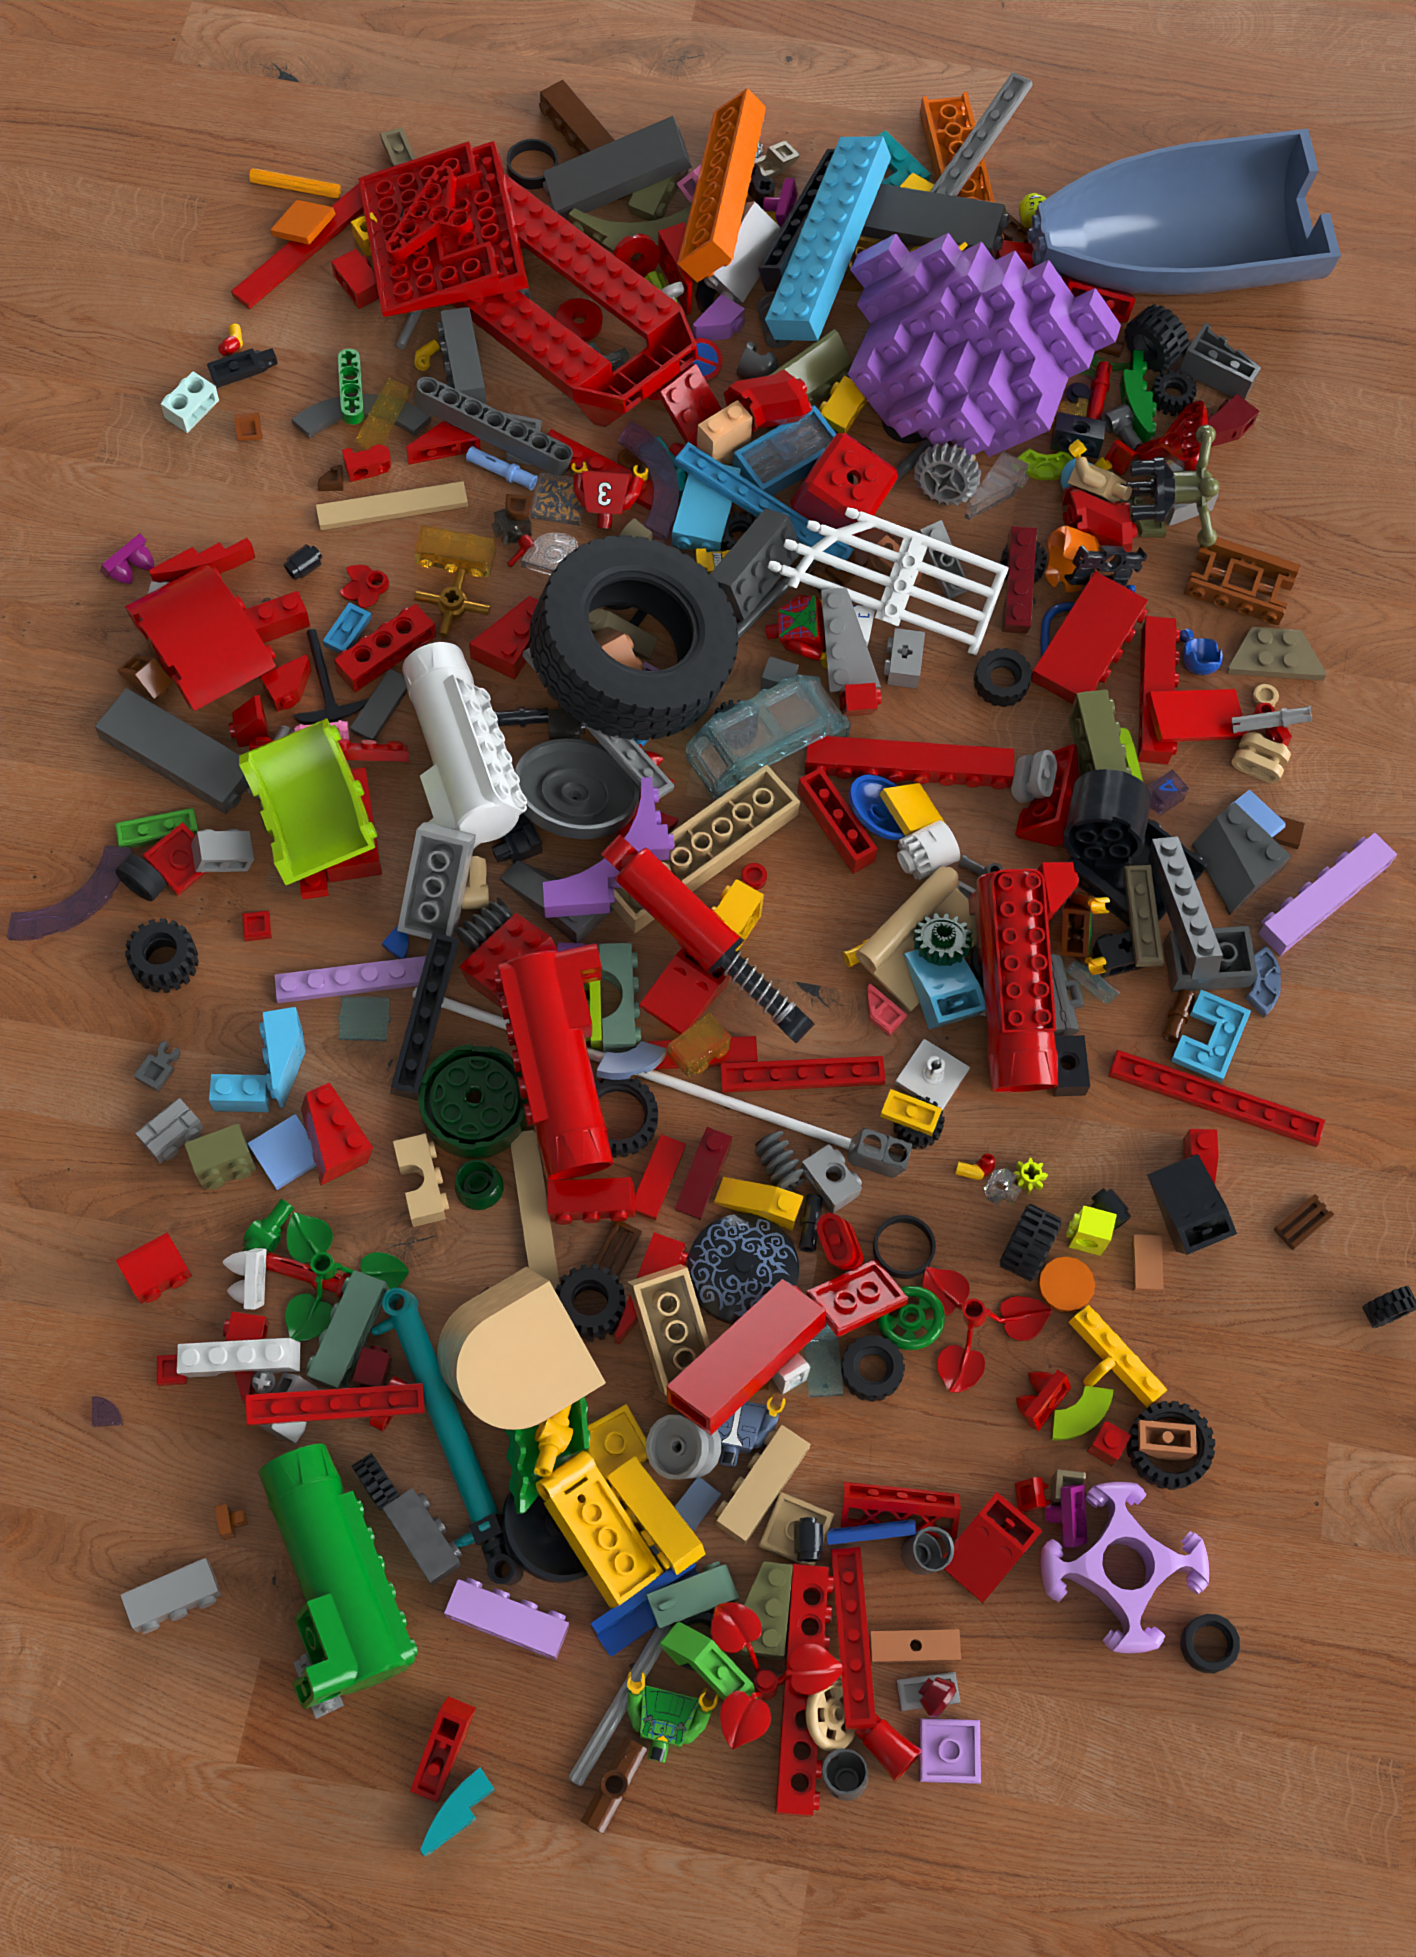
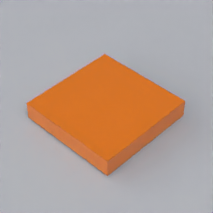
M296 200L270 231L273 237L310 245L336 213L333 207Z

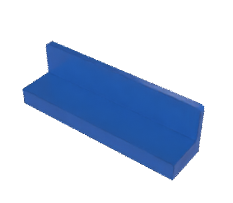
M695 1563L678 1575L670 1568L624 1603L612 1608L591 1623L592 1630L609 1656H614L657 1626L646 1594L698 1575Z

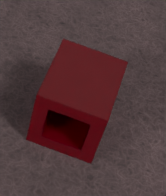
M371 1346L370 1349L362 1347L353 1377L355 1387L386 1385L392 1364L391 1355L387 1353L386 1349L378 1346Z

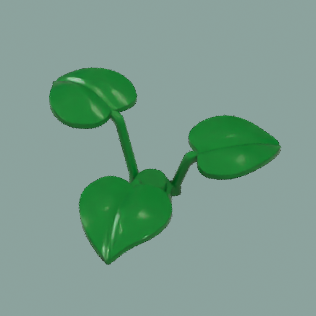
M297 1212L292 1214L288 1224L287 1247L289 1253L296 1261L304 1264L310 1262L311 1269L317 1275L315 1279L317 1282V1297L315 1299L314 1296L308 1293L295 1296L287 1305L285 1321L289 1338L298 1342H304L320 1336L324 1329H328L332 1320L330 1319L332 1306L327 1302L321 1301L322 1281L333 1278L337 1270L352 1275L354 1270L342 1266L341 1263H336L332 1256L326 1252L333 1242V1232L330 1226L319 1218L302 1215ZM383 1252L370 1253L363 1257L360 1263L361 1273L385 1281L390 1289L398 1288L409 1274L408 1268L400 1259Z

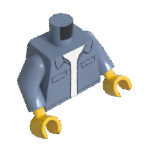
M774 1394L770 1395L767 1405L747 1401L717 1429L721 1438L722 1449L720 1465L737 1467L739 1453L751 1454L752 1449L760 1448L764 1444L768 1434L775 1430L779 1419L778 1413L785 1406V1398H783L780 1406L772 1404Z

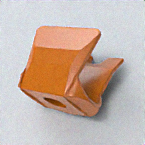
M1069 526L1059 527L1050 534L1047 539L1049 556L1045 576L1053 588L1056 587L1059 581H1062L1065 592L1072 593L1083 590L1084 585H1070L1064 576L1065 574L1073 573L1075 566L1072 561L1081 545L1087 551H1099L1098 539L1095 536Z

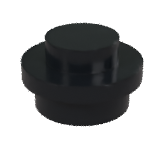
M1073 383L1068 387L1066 396L1073 406H1082L1089 401L1091 391L1083 383Z

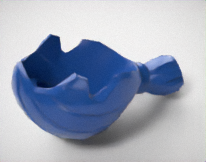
M1191 629L1180 631L1179 639L1185 643L1182 655L1183 663L1188 671L1196 675L1205 676L1218 670L1223 660L1222 649L1218 651L1217 642L1207 638L1195 639Z

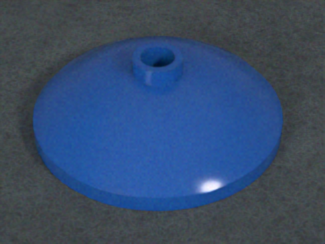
M877 775L858 777L851 784L848 792L851 809L858 821L867 830L881 838L899 840L906 837L879 795L883 789L897 787V785Z

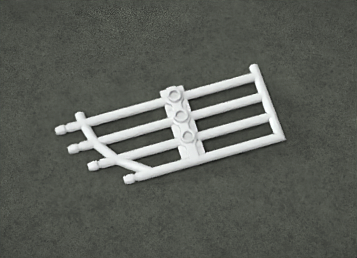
M847 507L845 515L851 519H857L859 522L834 529L824 524L820 525L816 521H808L806 528L825 536L812 547L801 543L797 544L793 540H785L783 547L804 555L796 569L781 565L776 561H770L767 568L771 571L779 572L781 575L789 577L790 580L787 585L793 588H797L799 582L821 590L844 588L805 573L813 560L886 586L881 601L848 588L847 590L851 601L877 610L874 618L895 626H899L900 621L904 620L970 645L967 653L977 656L1009 569V567L865 512H858L857 509ZM875 527L902 537L903 540L899 551L895 552L855 537L853 534ZM839 541L894 562L890 576H886L822 551L834 542ZM927 547L996 573L991 588L922 562ZM918 571L987 597L983 611L913 586ZM909 596L979 621L974 635L906 611L905 607Z

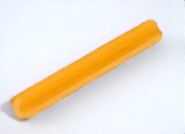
M252 168L249 173L251 183L336 199L341 194V186L335 183Z

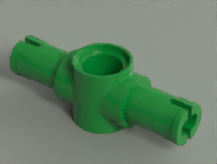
M280 1199L267 1218L263 1217L261 1221L256 1220L249 1226L243 1237L245 1243L243 1244L244 1249L242 1252L254 1248L266 1249V1255L268 1252L272 1253L281 1240L279 1233L282 1230L280 1227L295 1208L285 1200Z

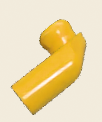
M431 340L415 352L414 365L418 370L426 371L430 366L431 356L440 350L436 340Z

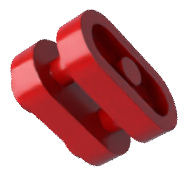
M835 1213L822 1215L817 1222L816 1229L828 1261L845 1272L861 1266L863 1263V1252L851 1223Z

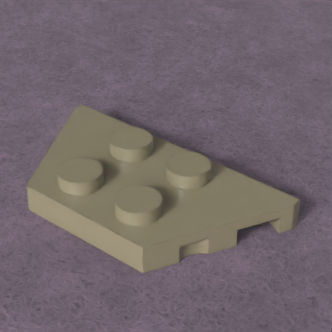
M1251 627L1227 670V674L1324 681L1326 677V671L1302 630Z

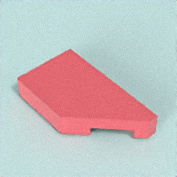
M870 983L867 988L869 1020L890 1037L907 1019L908 1014Z

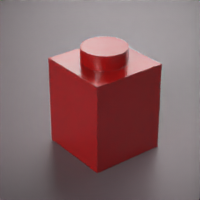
M1105 1421L1099 1428L1087 1452L1112 1467L1118 1461L1132 1435Z

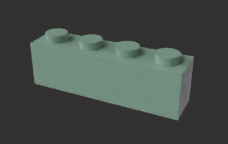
M355 1270L351 1277L346 1278L342 1287L343 1296L340 1302L335 1303L332 1308L330 1325L320 1335L318 1352L316 1356L313 1355L307 1365V1377L312 1382L330 1389H343L347 1387L359 1360L362 1347L364 1348L382 1308L383 1296L390 1290L385 1281Z

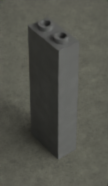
M671 116L543 171L546 180L543 182V186L547 195H550L552 200L549 202L550 208L568 221L569 213L574 208L587 213L692 168V164L680 127L674 116Z
M880 184L860 236L885 240L896 234L904 244L923 246L949 233L957 245L963 242L967 243L968 246L962 251L982 242L995 259L997 251H1000L1002 248V234L1004 229H1007L1009 226L1010 215L1007 214L1005 204Z
M128 688L123 691L95 725L101 740L225 814L239 804L241 795L249 788V784L239 766V754Z

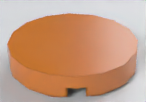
M1066 1256L1055 1258L1046 1264L1039 1275L1040 1296L1055 1311L1063 1313L1077 1312L1087 1306L1094 1295L1095 1281L1093 1273L1086 1264L1076 1258Z

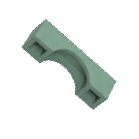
M631 943L599 944V956L602 965L601 979L613 984L622 996L618 1009L610 1016L602 1019L603 1052H627L635 1048L636 1043L641 1042V1028L635 1027V1018H640L639 1002H634V993H639L638 977H633V968H638L637 952H632Z

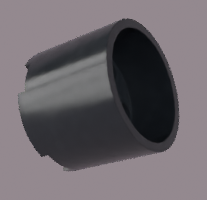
M1112 769L1094 770L1080 776L1072 788L1064 830L1063 844L1067 852L1075 859L1082 858L1095 863L1094 867L1116 869L1131 865L1133 859L1143 852L1151 805V793L1146 784L1129 773Z

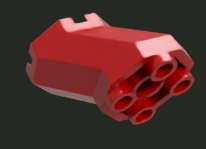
M781 370L775 375L736 381L723 393L727 406L738 400L752 415L751 433L760 428L798 422L812 411V406L806 394V384L802 379H796L786 370Z
M1075 486L1064 489L1062 506L1067 505V512L1063 513L1065 526L1095 536L1098 539L1099 546H1122L1126 552L1132 551L1133 538L1137 537V527L1134 522H1131L1128 502H1108Z

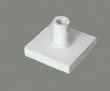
M924 1039L895 1081V1085L914 1097L921 1096V1100L929 1097L930 1103L936 1101L938 1103L937 1107L943 1110L970 1067Z

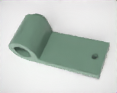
M719 1562L709 1564L703 1568V1573L646 1594L658 1628L662 1629L710 1609L715 1610L718 1604L738 1601L740 1598L727 1565L721 1566Z

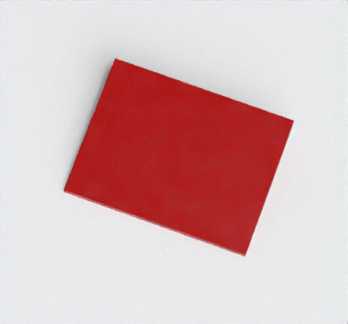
M468 141L358 178L383 317L529 288L502 160L495 141L472 148ZM440 166L451 167L456 177L454 208L464 210L469 214L473 223L472 229L464 235L442 232L404 260H391L385 245L432 173ZM433 193L429 195L428 198H433L438 193ZM403 208V217H400ZM426 210L420 211L416 216L423 215ZM371 212H372V213L374 214V216L376 217L377 223H376L374 220L371 219V217H370V213H371ZM446 215L439 216L435 221L444 219ZM461 220L457 222L455 225H462L463 223H465L466 220ZM415 228L406 230L404 234L411 233Z

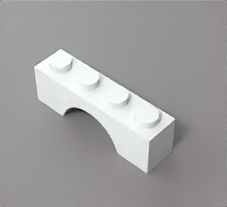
M291 1338L178 1344L177 1373L191 1378L217 1376L221 1373L239 1371L300 1372V1342Z

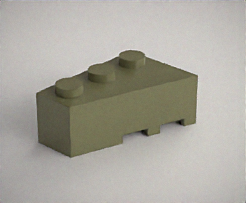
M688 170L634 192L628 203L631 214L647 221L663 218L668 204L679 188L677 183L687 175Z
M763 1561L744 1606L757 1614L762 1626L761 1636L757 1640L750 1642L757 1658L783 1660L793 1565ZM746 1646L737 1653L724 1652L725 1654L749 1656Z

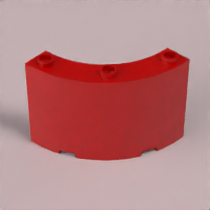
M204 564L124 606L135 628L146 640H150L151 646L163 664L166 663L168 668L171 667L175 672L171 677L188 707L193 711L276 667L273 661L276 656L269 644L264 645L250 619L244 612L246 607L239 595L234 597L222 581L221 575L215 567L210 568Z

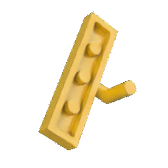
M1090 1305L1068 1322L1103 1360L1084 1378L1083 1383L1085 1386L1093 1387L1112 1369L1147 1408L1167 1391L1159 1379L1152 1374Z

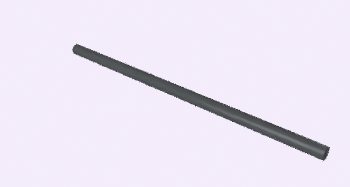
M927 437L896 467L898 479L893 487L915 466L922 452H925L928 447L933 448V444ZM813 560L808 569L806 570V572L809 571L818 561ZM783 577L765 595L755 610L745 620H740L737 623L738 639L791 588L787 585L790 580L789 577Z

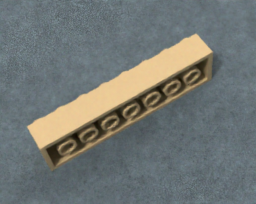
M766 764L670 834L674 836V850H670L669 860L660 861L693 892L798 816L800 801ZM614 888L615 903H610V905L634 933L654 920L623 888Z

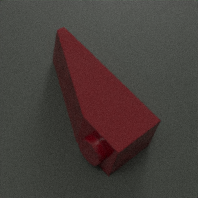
M706 1127L678 1199L676 1211L698 1220L702 1219L731 1149L733 1136Z

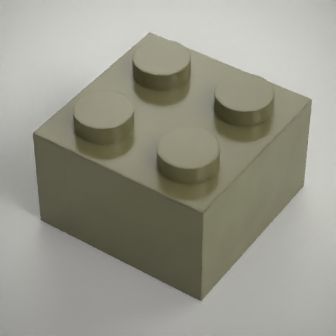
M239 1124L184 1143L195 1175L203 1190L218 1189L225 1184L224 1182L233 1179L242 1180L249 1177L251 1172L257 1171Z

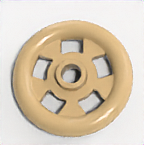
M840 1678L826 1690L818 1694L809 1695L806 1703V1724L810 1736L821 1749L828 1752L841 1748L845 1749L853 1740L854 1732L856 1731V1729L846 1730V1726L844 1731L841 1730L845 1713L844 1707L839 1701L843 1697L842 1679ZM830 1689L832 1699L826 1700L824 1693ZM818 1708H820L819 1722H818ZM827 1729L833 1730L832 1739L826 1737Z

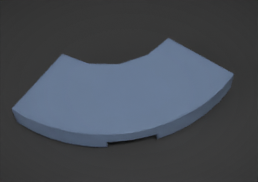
M1264 946L1254 955L1258 975L1253 982L1250 993L1246 997V1000L1264 1018L1273 1009L1281 991L1280 967L1275 956L1267 946Z
M641 1041L635 1048L627 1052H606L597 1068L596 1077L622 1080L630 1079L631 1075L642 1072L648 1073L664 1060L667 1048Z

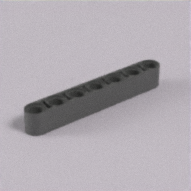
M422 377L417 381L413 400L419 409L552 475L563 476L568 472L573 455L572 449L568 445L434 378Z

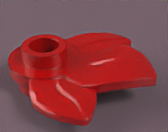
M351 565L346 570L352 581L340 590V595L347 600H358L360 608H367L374 605L378 601L379 595L388 590L389 579L382 571H372L367 565Z

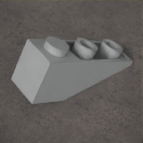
M942 520L915 531L952 545ZM927 547L923 558L924 563L966 578L957 558ZM934 577L947 599L969 591Z

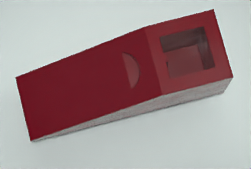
M1238 394L1230 401L1226 399L1215 415L1210 414L1208 416V425L1212 426L1216 432V437L1211 447L1239 440L1254 425L1259 410Z

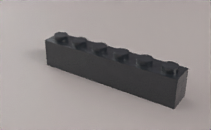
M435 932L432 933L391 1084L390 1094L416 1101L418 1099L422 1077L425 1073L458 949V938Z

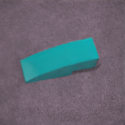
M481 1767L460 1784L437 1813L420 1849L423 1856H428L477 1820L470 1809L495 1791Z

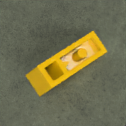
M723 1177L714 1204L743 1214L763 1217L779 1227L792 1231L802 1205L803 1196L775 1186Z

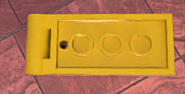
M581 1451L552 1471L549 1477H543L536 1483L539 1495L546 1501L544 1505L610 1609L621 1605L664 1573L588 1452Z

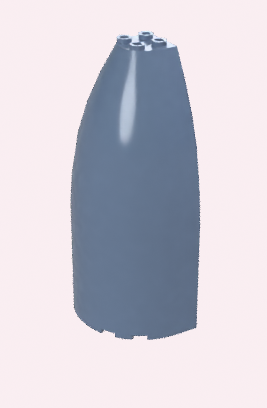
M1308 129L1186 143L1115 161L1084 175L1040 203L1035 215L1032 216V228L1027 231L1028 242L1033 243L1032 260L1034 265L1049 260L1058 273L1101 288L1136 294H1207L1324 279L1333 271L1341 254L1330 213L1320 214L1313 227L1305 197L1319 171Z

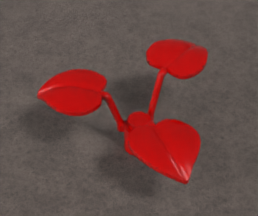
M932 1267L925 1269L923 1288L930 1290L938 1297L943 1305L945 1316L953 1313L956 1307L962 1310L964 1322L968 1325L965 1349L959 1345H950L942 1350L937 1360L939 1376L947 1390L951 1393H960L972 1388L984 1374L985 1359L983 1354L970 1350L973 1328L981 1326L985 1322L986 1316L998 1323H1005V1332L1010 1338L1017 1341H1029L1042 1331L1052 1314L1051 1308L1039 1300L1025 1296H1014L1006 1299L1001 1304L1000 1312L1003 1318H1000L992 1313L990 1309H985V1305L981 1300L976 1298L967 1300L970 1295L969 1282L959 1272Z
M727 1602L718 1604L715 1607L711 1623L712 1639L722 1651L727 1653H737L746 1646L756 1673L754 1677L755 1692L750 1697L743 1691H734L725 1698L721 1707L720 1721L722 1732L727 1744L734 1750L746 1743L757 1740L768 1730L771 1723V1714L768 1705L762 1700L774 1698L778 1692V1685H782L786 1678L792 1676L791 1685L795 1692L802 1695H814L833 1685L842 1674L843 1666L827 1650L819 1645L805 1644L792 1652L789 1658L792 1670L785 1671L780 1677H777L769 1669L761 1670L753 1647L750 1642L757 1640L761 1636L762 1626L760 1619L750 1608L739 1603Z

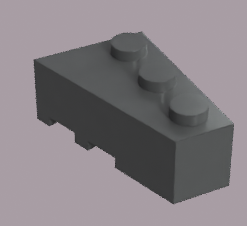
M1205 322L1187 349L1180 366V372L1184 373L1186 371L1188 376H1192L1194 379L1232 398L1238 394L1243 399H1246L1254 386L1261 367L1240 349L1235 351L1227 344L1228 340L1223 335L1219 338L1210 330L1211 325Z

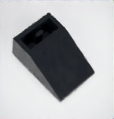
M1198 1154L1147 1174L1176 1252L1188 1255L1237 1234L1229 1210Z

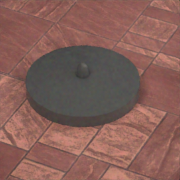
M580 739L550 740L531 748L521 757L517 764L515 773L520 780L521 792L527 799V810L523 813L533 823L546 831L575 839L600 838L622 829L635 814L640 787L602 745Z

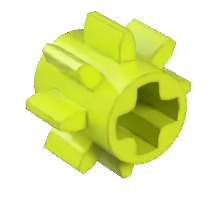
M1029 1158L1025 1164L1019 1161L1016 1165L1019 1171L1013 1172L1011 1178L1017 1179L1016 1189H1025L1027 1194H1030L1033 1188L1040 1191L1043 1187L1041 1181L1046 1180L1048 1174L1042 1173L1043 1163L1037 1164L1033 1162L1032 1158ZM1026 1172L1030 1173V1176L1033 1178V1180L1029 1179V1176L1026 1174Z

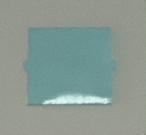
M342 996L341 1015L338 1016L340 1021L339 1040L387 1041L388 1023L391 1022V1017L389 1016L390 998Z

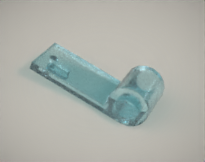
M826 1323V1327L804 1347L805 1360L810 1366L807 1377L809 1398L843 1396L838 1337Z

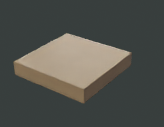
M780 1492L758 1548L796 1564L814 1566L816 1562L797 1561V1554H794V1524L799 1523L800 1518H817V1523L823 1524L824 1542L834 1514Z

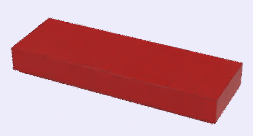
M662 1134L660 1135L635 1194V1213L653 1220L657 1219L686 1149V1143Z

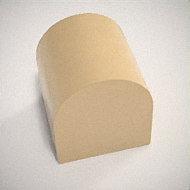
M527 1266L461 1305L449 1317L439 1337L437 1350L438 1365L445 1383L473 1414L485 1423L498 1428L516 1430L535 1426L606 1383L550 1281Z

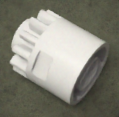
M941 820L899 839L898 847L901 851L897 853L898 861L907 874H913L915 880H920L933 874L940 866L947 867L960 860V850L950 828Z

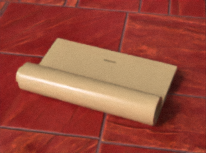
M940 866L856 952L859 962L910 1012L918 1005L919 999L904 953L917 950L914 949L915 941H913L917 923H923L926 916L933 919L934 914L937 913L940 918H943L945 913H947L949 919L957 916L959 917V924L967 923L966 930H972V947L977 941L975 915H970L969 899L957 889L959 876L951 867Z

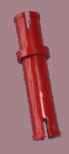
M1101 361L1097 364L1096 375L1091 382L1092 393L1088 405L1087 418L1101 420L1105 396L1110 389L1109 378L1113 366L1112 364L1109 365V362Z

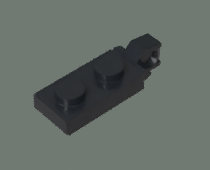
M251 348L207 364L214 385L216 388L260 374L268 368L277 365L278 362L273 348L262 352L260 350L254 351Z

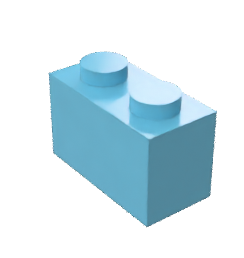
M211 1074L209 1102L214 1111L269 1112L271 1093L268 1090L266 1075Z

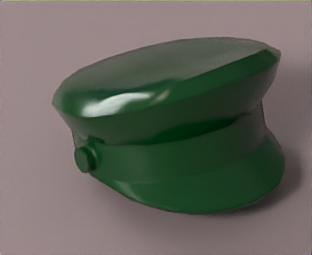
M481 1159L471 1160L464 1163L458 1169L455 1176V1192L459 1201L466 1207L473 1210H485L496 1204L503 1194V1178L495 1166L490 1165L488 1162Z

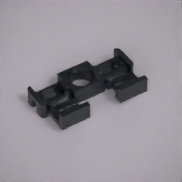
M1081 545L1072 561L1075 566L1073 573L1065 574L1064 578L1070 585H1087L1091 573L1097 569L1098 572H1114L1113 574L1103 576L1122 586H1126L1133 573L1132 569L1136 573L1139 572L1142 568L1141 562L1146 560L1147 554L1141 547H1139L1137 552H1126L1122 546H1101L1099 551H1087ZM1115 555L1111 561L1105 563L1110 556Z

